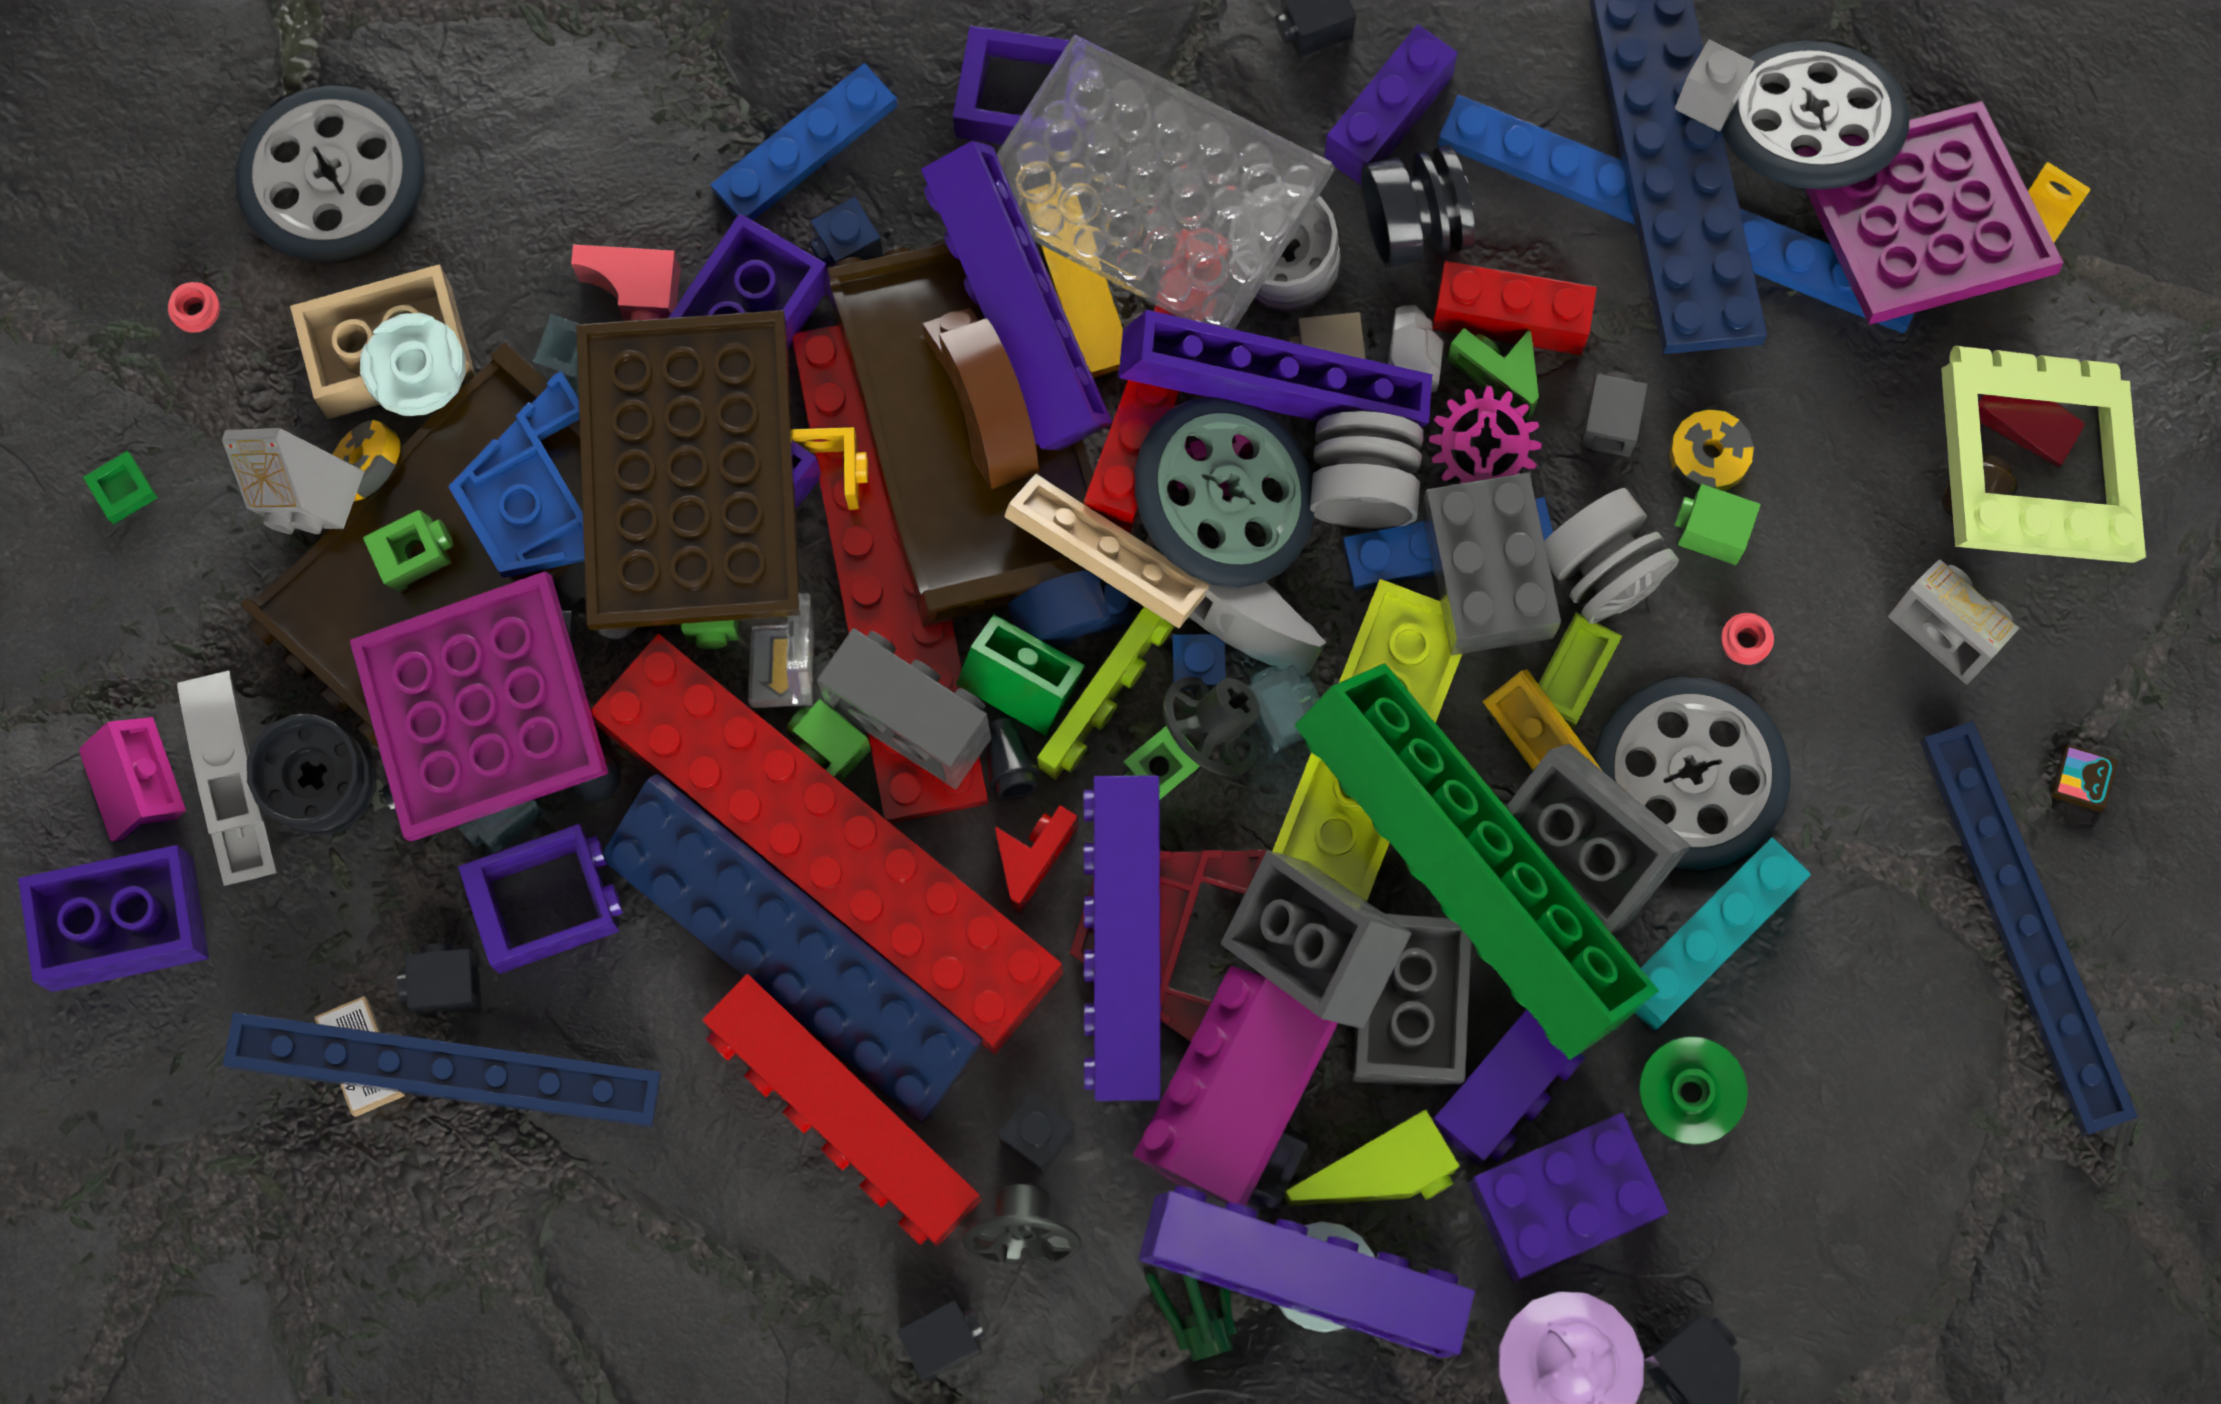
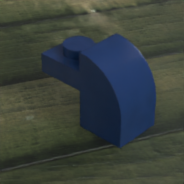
M1088 570L1073 572L1047 580L1030 588L1007 603L1014 626L1055 649L1064 648L1085 633L1125 631L1136 619L1129 596Z

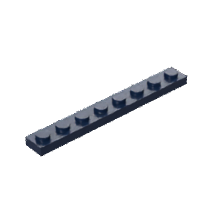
M1974 721L1924 737L1920 743L2082 1137L2137 1118V1113Z
M233 1012L223 1066L229 1069L652 1128L662 1076L661 1072L237 1012Z

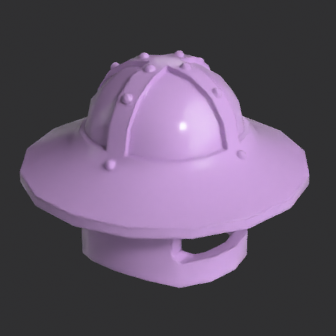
M1558 1291L1531 1301L1509 1322L1499 1345L1498 1377L1508 1404H1636L1643 1387L1644 1355L1634 1329L1612 1305L1587 1293Z

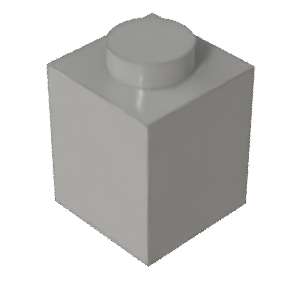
M1709 39L1687 76L1675 110L1720 132L1742 93L1754 61Z

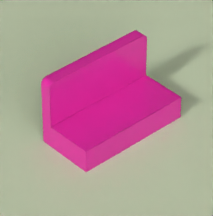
M153 717L107 722L80 747L79 753L111 841L123 840L140 824L176 820L186 812Z

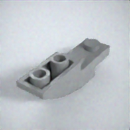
M1148 534L1145 544L1163 554ZM1199 539V541L1201 542V544L1204 545L1206 548H1208V547ZM1267 582L1240 588L1208 583L1210 584L1204 599L1189 616L1191 619L1228 645L1259 661L1300 676H1305L1312 670L1326 641L1310 623L1306 622L1281 597L1275 588Z
M230 671L177 683L196 782L208 832L212 836L223 885L228 886L277 874L278 870L263 810L255 802L247 784V759L250 750Z

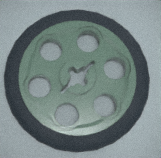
M1204 397L1188 400L1168 410L1152 425L1140 446L1135 466V498L1141 521L1153 543L1171 563L1190 576L1208 583L1240 588L1261 584L1281 574L1299 556L1309 538L1315 513L1310 510L1311 472L1308 462L1296 440L1276 419L1262 409L1252 405L1216 397ZM1234 435H1242L1249 439L1253 446V457L1251 460L1241 459L1235 454L1232 448V438ZM1187 436H1195L1204 443L1207 452L1204 461H1196L1187 454L1185 450ZM1265 477L1273 478L1281 485L1283 490L1281 502H1272L1263 494L1262 481ZM1176 480L1186 486L1189 492V502L1186 506L1177 505L1169 498L1167 493L1169 481ZM1224 481L1229 484L1228 493L1233 496L1228 501L1222 499L1223 490L1218 487ZM1248 521H1254L1264 529L1266 542L1263 547H1256L1247 540L1245 525ZM1200 523L1210 524L1218 532L1219 545L1216 549L1206 548L1199 541L1197 530Z

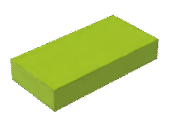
M1577 612L1538 683L1568 725L1573 729L1622 638V635L1598 623H1588L1585 617Z

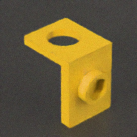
M2047 162L2028 190V193L2052 241L2055 242L2089 193L2090 188ZM2049 181L2060 183L2061 185L2066 187L2072 195H2066L2059 192L2050 184Z
M854 427L793 429V441L810 453L844 452L845 498L849 510L859 509V483H868L867 452H858V441ZM825 439L830 441L815 442L810 440Z

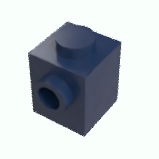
M856 197L811 220L815 239L810 241L809 245L815 257L826 263V267H833L837 262L851 257L861 258L862 261L882 257L883 250L880 236Z

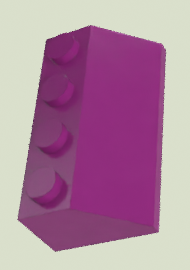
M1230 966L1174 1077L1170 1081L1154 1116L1146 1128L1133 1157L1173 1183L1198 1190L1224 1203L1246 1206L1338 1022L1320 1018L1266 977Z

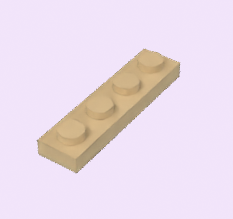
M1037 474L1030 479L1008 504L1005 518L1177 628L1182 626L1204 599L1210 584L1190 576L1171 563L1166 556Z

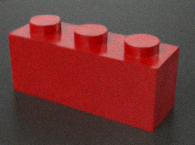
M1445 261L1439 284L1432 330L1459 334L1465 328L1474 336L1481 334L1490 340L1517 344L1529 330L1531 331L1532 344L1535 348L1582 356L1590 333L1597 287Z

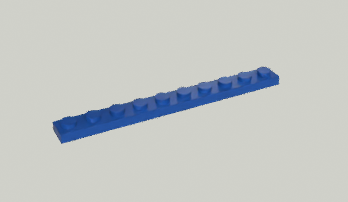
M1461 95L1457 96L1439 135L1437 145L1441 147L1450 145L1456 153L1635 225L1622 160ZM1739 208L1754 274L1865 318L1832 245ZM1914 313L1878 322L1877 324L1905 334Z

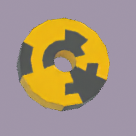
M1709 409L1695 412L1681 422L1671 440L1669 458L1673 471L1687 486L1698 491L1700 485L1704 484L1726 491L1739 483L1752 463L1754 445L1750 432L1738 418L1725 411ZM1706 445L1715 446L1719 450L1720 456L1716 458L1708 457L1704 453L1703 447Z
M370 420L350 430L339 442L332 455L365 471L354 501L365 499L377 491L388 479L396 466L400 454V439L394 431L383 423Z

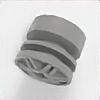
M1280 183L1261 188L1243 201L1233 217L1229 238L1239 282L1251 299L1271 310L1292 312L1309 308L1324 298L1338 278L1341 256L1334 215L1322 197L1304 186ZM1287 249L1291 255H1295V260L1287 263L1283 256H1279V252Z
M1366 411L1341 412L1325 416L1317 421L1315 441L1318 445L1315 446L1313 460L1322 468L1314 472L1312 477L1310 510L1315 512L1314 516L1330 524L1359 529H1388L1406 526L1416 521L1420 482L1411 473L1420 469L1422 455L1418 450L1421 449L1423 443V429L1417 423L1404 417Z
M1626 488L1615 490L1585 507L1563 523L1544 541L1550 570L1558 580H1564L1580 573L1583 574L1584 577L1572 589L1569 596L1575 603L1592 598L1581 612L1590 624L1600 622L1614 614L1622 613L1642 601L1660 585V582L1679 562L1678 557L1669 548L1652 555L1664 541L1660 533L1653 532L1636 540L1634 539L1633 535L1645 523L1648 516Z

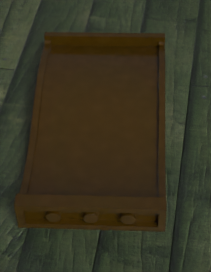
M944 238L937 240L930 247L912 251L909 247L894 248L884 253L882 257L864 261L858 257L843 259L827 269L824 284L825 296L830 298L851 362L893 525L918 599L917 608L923 627L1008 607L1007 603L1040 583L1065 574L1087 570L1004 517L1008 504L1034 475L991 489L972 461L967 424L958 395L945 368L926 342L923 330L924 322L940 318L949 312L961 311L967 308L972 309L979 321L985 319L980 306L971 300L965 289L964 278L967 276L960 259L952 255ZM1083 439L1061 451L1041 449L1040 445L1036 444L1039 473L1037 475L1084 504L1093 472Z
M505 342L490 356L492 359L490 364L460 388L458 393L444 407L438 409L400 448L396 466L388 479L377 491L365 499L357 500L353 503L344 529H329L305 555L254 600H250L247 597L240 604L252 617L246 626L268 647L275 640L288 651L282 658L283 661L302 679L306 680L313 674L320 680L325 687L319 694L340 714L349 707L362 719L356 728L377 748L379 746L349 640L544 571L552 575L553 582L555 583L572 565L569 564L501 578L448 487L493 439L497 441L517 420L516 415L528 402L532 404L547 388L546 383L548 380ZM579 419L540 442L583 512ZM420 510L431 517L432 521L440 519L446 526L454 544V547L446 550L451 564L407 585V589L398 592L383 584L363 537ZM417 544L411 551V557L413 558L425 552L424 545Z

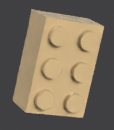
M440 264L290 306L315 402L327 419L380 405L370 395L360 374V354L365 343L368 344L369 339L374 335L373 331L382 322L400 314L423 313L434 317L435 320L442 322L444 325L446 324L456 334L465 353L466 374L463 381L472 379L475 376L452 287Z

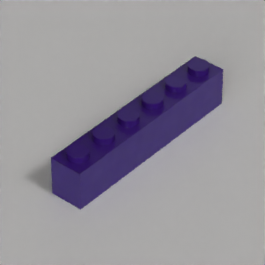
M972 140L922 168L921 171L927 182V185L924 187L925 196L931 207L937 213H940L947 229L944 232L946 245L952 255L960 259L967 276L964 278L965 289L971 300L980 306L985 319L987 318L993 326L1013 367L1027 407L1035 444L1040 445L1041 449L1061 451L1111 425V418L993 146Z
M1145 310L1123 328L1118 378L1204 397L1231 400L1260 409L1319 421L1325 416L1341 412L1366 411L1404 417L1417 423L1421 428L1429 423L1432 374L1150 310Z
M1094 776V790H1084V821L1094 822V843H1084V874L1094 875V896L1084 897V927L1094 928V950L1084 951L1085 982H1094L1095 1003L1085 1004L1084 1006L1085 1036H1095V1058H1085L1084 1062L1085 1090H1095V1101H1161L1159 776Z
M1176 1186L1174 1192L1168 1191L1155 1196L1138 1258L1139 1261L1436 1357L1443 1358L1460 1355L1475 1290L1458 1285V1276L1436 1269H1428L1426 1274L1408 1269L1409 1261L1393 1254L1377 1253V1257L1374 1258L1359 1253V1244L1348 1239L1328 1236L1325 1242L1307 1236L1309 1228L1296 1222L1277 1220L1276 1225L1256 1219L1258 1211L1244 1205L1226 1203L1224 1209L1206 1203L1207 1195L1192 1188Z

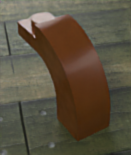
M967 308L961 311L949 312L940 318L924 322L925 340L945 368L958 395L967 424L972 461L990 488L994 489L1038 474L1039 465L1036 444L1023 394L1007 353L989 320L986 318L979 321L972 309Z

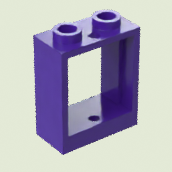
M970 26L953 113L955 137L1073 155L1076 138L1084 139L1087 130L1089 109L1081 108L1084 92L1093 93L1097 63L1089 62L1088 43ZM990 56L1071 68L1062 122L980 110Z
M580 824L458 866L489 964L498 974L620 932L615 916L623 914V909L614 885L604 886L599 868L607 865V862L602 854L601 843L597 835L588 837V834ZM577 852L598 918L513 948L492 882Z

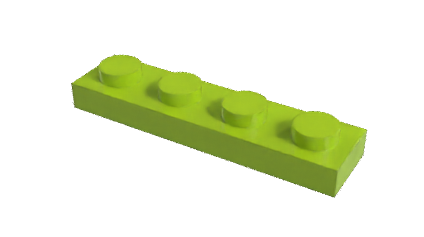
M1144 606L1037 757L1038 767L1042 772L1057 780L1064 769L1072 772L1076 768L1088 746L1083 744V741L1093 727L1102 730L1117 708V704L1112 700L1123 685L1130 689L1137 682L1147 665V662L1142 660L1152 644L1160 647L1166 641L1174 628L1173 624Z

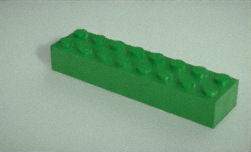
M1386 663L1333 685L1296 722L1294 727L1305 739L1308 749L1322 759L1338 779L1341 789L1349 797L1355 799L1372 820V824L1378 834L1392 844L1406 861L1411 874L1425 884L1441 904L1444 914L1451 921L1458 924L1475 945V949L1481 959L1496 970L1510 987V992L1514 999L1529 1010L1545 1030L1548 1040L1556 1048L1562 1050L1569 1060L1619 1027L1659 992L1656 986Z

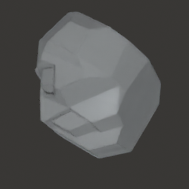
M1416 305L1400 306L1396 308L1394 314L1388 364L1432 374L1431 393L1437 392L1441 371L1443 341L1432 330V321Z

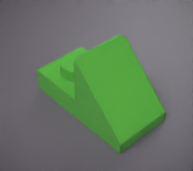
M1463 328L1451 343L1447 361L1484 389L1486 386L1492 387L1494 396L1499 400L1507 391L1513 393L1510 406L1516 409L1518 406L1526 403L1529 409L1522 418L1527 421L1534 413L1539 398L1531 331L1528 330L1510 353L1503 358L1499 355V348L1489 338L1481 334L1474 336Z

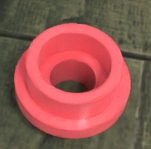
M197 282L185 283L173 291L168 302V313L173 323L181 330L191 333L201 332L211 327L217 320L220 313V302L215 292L209 286ZM202 303L203 309L198 314L188 315V309L191 305Z
M1741 613L1733 616L1728 620L1721 632V645L1725 654L1734 662L1743 665H1752L1764 660L1770 653L1774 643L1773 631L1768 622L1753 613ZM1749 633L1755 640V646L1746 648L1740 645L1737 638L1738 634Z

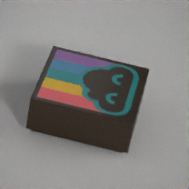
M2067 744L2061 753L2050 797L2094 811H2104L2107 807L2118 759Z

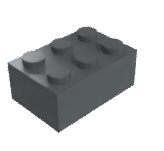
M1530 472L1426 489L1421 510L1451 656L1553 639L1561 619Z
M853 628L817 679L825 704L957 790L991 740L987 714L982 711L985 707L984 703L962 688H958L954 693L938 683L941 678L940 675L923 662L914 659L911 665L894 654L897 650L896 647L878 633L870 631L865 636Z
M1571 744L1550 749L1506 806L1611 934L1627 927L1691 847L1688 842Z
M1267 850L1220 944L1320 1018L1363 1029L1412 933L1310 862Z
M1385 914L1412 934L1364 1028L1355 1027L1352 1082L1459 1089L1465 1081L1471 940L1458 924L1449 918Z

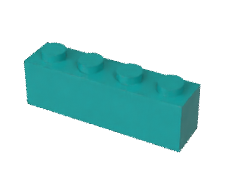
M1772 837L1641 967V970L1659 992L1640 1007L1635 1014L1655 1032L1806 881L1811 873Z

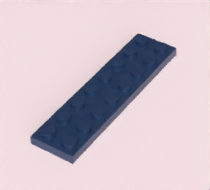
M1589 0L1662 353L1672 354L1763 345L1767 337V331L1722 129L1719 132L1675 110L1687 76L1703 50L1693 0Z
M656 774L646 780L602 852L607 864L741 975L745 976L748 974L792 1017L921 1123L928 1119L984 1039L662 776Z

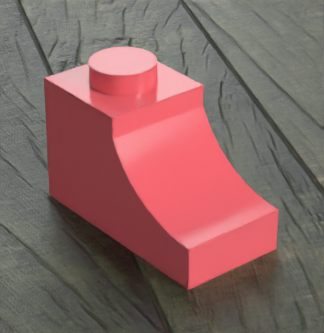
M573 245L571 265L578 281L599 286L611 293L618 300V307L624 321L669 318L677 306L681 272L675 251Z

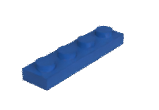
M864 63L710 184L712 192L735 218L740 213L753 221L898 106L897 98Z
M1542 497L1535 499L1545 541L1553 533L1545 498ZM1424 521L1343 538L1342 544L1353 591L1377 587L1379 579L1394 584L1435 575Z

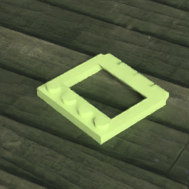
M1954 346L1950 352V363L1941 368L1955 547L2135 563L2146 558L2130 381L2121 380L2118 364L2088 360L2080 363L2079 360L2043 355L2036 358L2033 354L1999 350L1991 353L1988 349ZM1978 394L2098 406L2107 505L1985 493Z

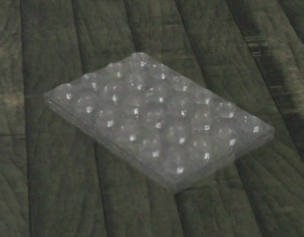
M1075 34L997 153L999 162L1035 242L1178 317L1235 329L1335 171L1331 161Z

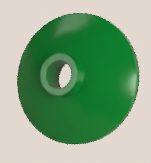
M1683 1037L1672 1040L1661 1046L1651 1055L1641 1073L1639 1097L1646 1117L1660 1133L1679 1143L1701 1145L1722 1138L1737 1125L1747 1103V1082L1739 1062L1726 1048L1709 1039ZM1692 1084L1697 1087L1699 1091L1697 1102L1690 1103L1683 1099L1681 1095L1683 1085Z

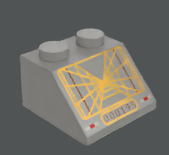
M281 428L225 430L222 442L246 508L264 516L263 524L286 534H293L294 529H300L313 534H320L322 529H344L365 471Z
M1940 559L1916 581L1888 616L1966 685L1972 681L2019 629L2012 622L2010 612L2002 604L1992 599L1986 600L1972 588L1971 579L1961 569L1953 565L1947 566Z

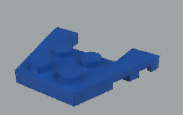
M562 371L555 374L546 383L547 388L532 404L528 402L516 415L517 420L497 441L493 439L448 486L501 578L585 561L583 512L540 442L580 419L579 399Z

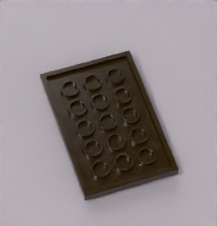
M784 310L576 325L586 613L589 629L600 630L800 616L801 604L788 351Z

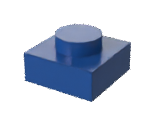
M1213 634L1173 635V683L1181 678L1197 677L1201 678L1206 685L1216 686L1221 680L1226 679L1224 641Z

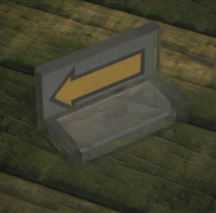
M800 594L801 615L788 616V624L752 626L749 708L812 705L814 623L810 594Z

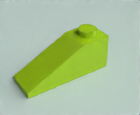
M1424 1110L1288 1189L1284 1194V1199L1289 1206L1410 1199L1421 1192L1425 1200H1428L1453 1185L1449 1175L1458 1169L1459 1164L1428 1112Z

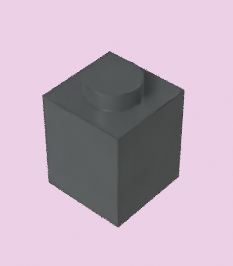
M1608 372L1606 375L1597 374L1590 390L1580 447L1630 457L1638 438L1648 384L1637 382L1635 377L1623 372Z

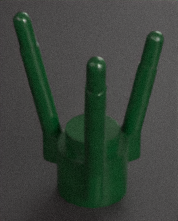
M1150 1272L1145 1275V1281L1175 1333L1179 1350L1188 1348L1192 1362L1233 1349L1229 1335L1236 1334L1237 1330L1232 1316L1231 1293L1229 1289L1218 1286L1219 1318L1216 1308L1206 1311L1197 1279L1183 1275L1194 1315L1185 1317L1187 1328H1185L1156 1276Z

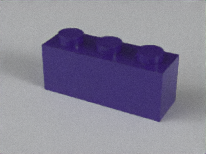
M1417 24L1327 134L1324 160L1362 186V167L1386 160L1453 78L1458 52Z
M1526 1009L1436 1115L1433 1122L1440 1134L1478 1167L1481 1166L1488 1156L1497 1163L1518 1139L1510 1132L1513 1126L1522 1116L1532 1122L1552 1098L1544 1092L1546 1087L1556 1075L1566 1082L1586 1057L1580 1053L1569 1060L1562 1050L1556 1048L1548 1040L1543 1027Z

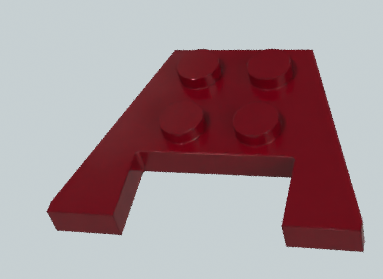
M1265 850L1160 851L1161 1021L1190 1042H1192L1212 1001L1169 988V984L1202 883L1244 896L1266 853ZM1094 878L1088 896H1094ZM1083 910L1070 955L1084 964V951L1094 950V928L1084 927Z

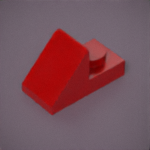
M1061 805L1052 817L1045 813L1039 819L1029 836V840L1034 843L1031 848L1000 828L995 827L1011 905L1019 913H1022L1078 829V816Z

